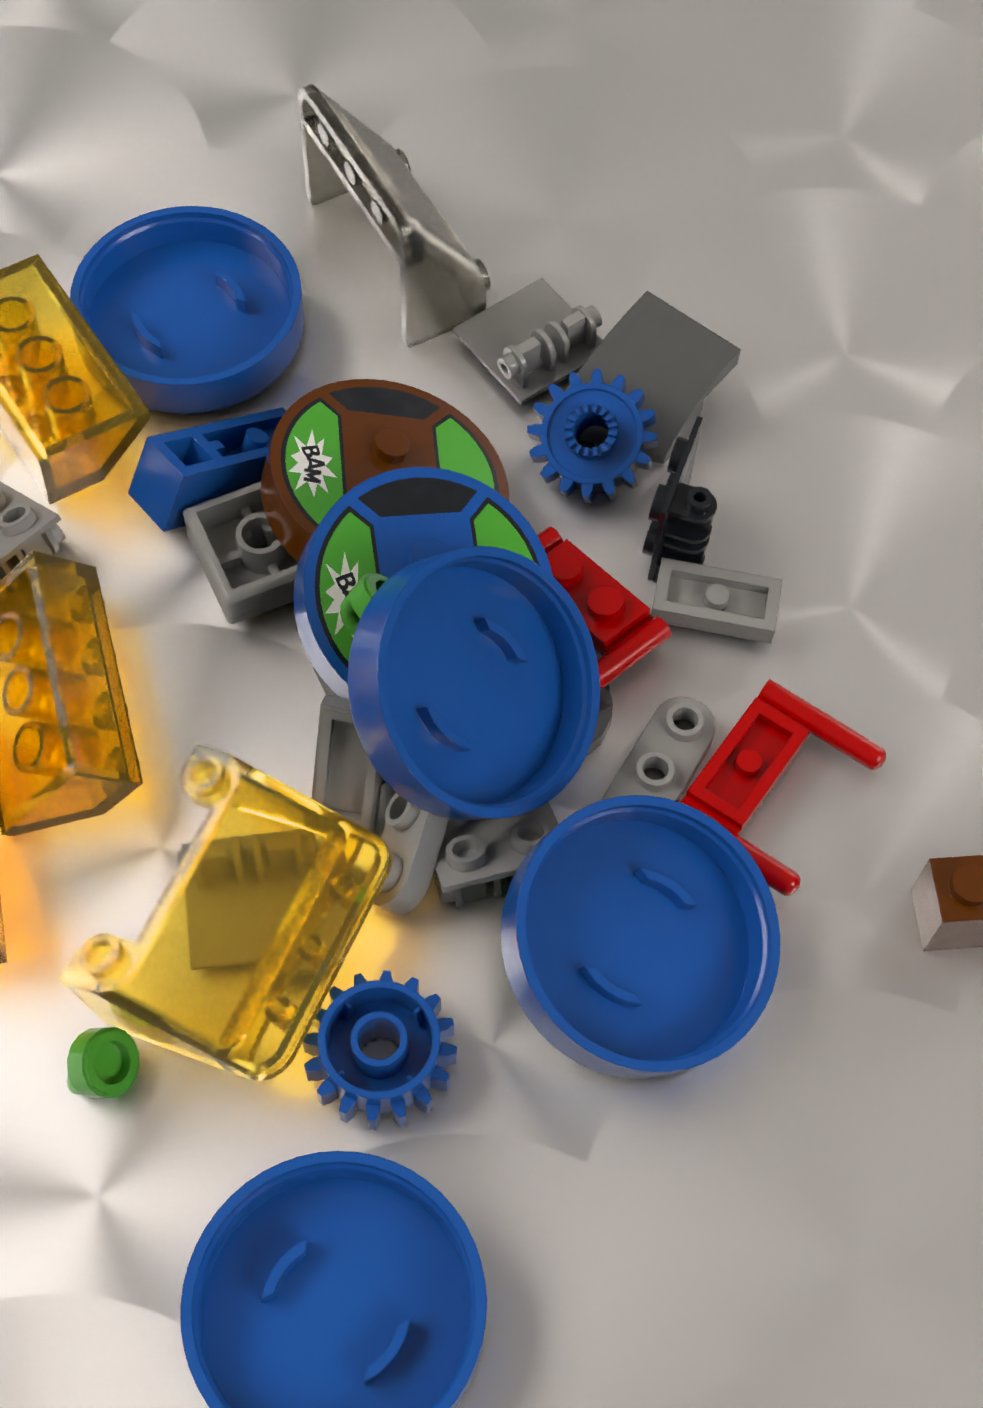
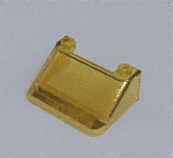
M197 744L183 768L181 784L185 793L195 804L211 810L135 943L108 933H101L91 937L74 955L60 981L110 1027L120 1028L129 1035L255 1081L269 1080L283 1073L295 1059L390 872L391 854L384 841L377 834L231 754Z

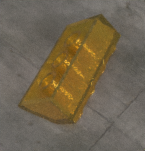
M36 254L0 269V430L51 505L104 480L148 423L150 413L39 254Z
M32 550L0 581L1 834L6 836L21 835L103 815L143 784L140 762L137 757L128 716V707L124 698L116 653L112 643L105 611V602L102 597L96 567Z

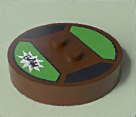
M352 379L327 384L312 390L293 403L277 424L261 476V498L266 518L279 542L298 563L310 536L330 508L353 487L381 473L409 467L447 469L479 480L493 488L508 501L509 488L505 470L496 450L483 432L467 416L452 405L428 392L405 384L376 379Z

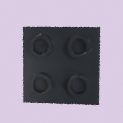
M697 416L689 439L677 437L667 467V472L670 473L666 485L659 484L648 517V520L652 522L642 550L643 554L652 556L647 580H654L662 557L704 564L705 551L710 539L717 501L708 489L689 485L703 417Z

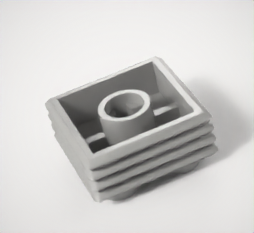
M261 482L183 510L187 536L228 623L235 624L294 601V581L298 562L282 546L269 525L262 505ZM259 545L265 546V548L263 549H257L255 547Z

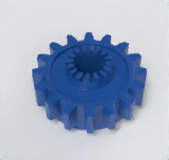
M594 369L590 383L583 384L576 372L569 373L571 388L563 391L552 383L548 386L553 398L550 406L535 402L533 406L536 415L542 420V424L527 426V433L530 439L541 442V444L529 451L534 463L548 461L540 475L546 483L560 478L559 491L562 496L568 498L575 489L582 491L585 503H592L595 492L605 491L610 501L615 500L616 487L625 483L632 489L638 486L634 475L638 468L650 470L653 466L652 459L645 453V449L658 447L659 439L656 433L645 431L644 429L657 422L654 410H638L645 401L644 392L639 388L626 395L625 376L621 374L608 385L604 383L601 369ZM590 426H602L608 430V437L604 440L605 442L597 448H584L578 444L580 434Z
M385 970L380 980L367 982L361 973L354 975V986L344 992L336 986L331 987L328 990L331 1004L327 1010L313 1007L310 1012L312 1025L318 1030V1033L304 1034L302 1038L304 1052L317 1056L304 1064L308 1081L324 1080L317 1089L319 1102L324 1106L339 1098L341 1100L339 1108L340 1119L345 1123H348L358 1110L366 1112L369 1130H377L381 1121V1115L385 1113L392 1114L399 1128L406 1126V1107L412 1104L422 1112L429 1113L432 1110V1098L428 1089L431 1087L435 1090L447 1092L450 1086V1075L440 1066L454 1065L457 1059V1046L444 1042L454 1036L453 1019L436 1018L441 1010V998L434 994L424 999L419 994L418 979L412 977L403 985L393 982L391 971ZM375 1038H379V1040L386 1038L387 1041H393L394 1045L398 1046L396 1052L385 1059L376 1060L363 1054V1047H366L369 1041H375Z

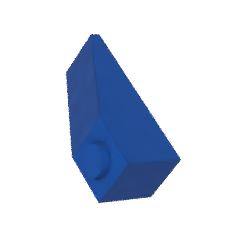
M281 407L147 437L128 494L163 532L186 526L183 516L184 509L261 482L264 463L274 431L286 410Z

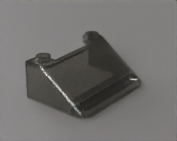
M308 84L300 87L297 92L306 196L312 205H318L350 192L400 265L402 339L406 345L411 348L452 331L457 325L486 310V291L490 290L491 287L486 267L480 259H473L415 179L404 152L399 148L394 149L390 143L315 85Z

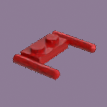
M548 527L537 535L546 552L553 577L568 592L578 607L591 635L595 650L603 656L597 661L600 690L671 637V629L662 618L658 616L654 618L650 614V608L568 539L563 542L561 535L556 529Z
M769 679L758 697H755L689 787L685 797L679 802L703 812L725 827L752 856L768 886L784 896H790L800 886L801 879L799 874L739 835L796 757L810 734L869 770H877L884 764L886 751L878 744Z

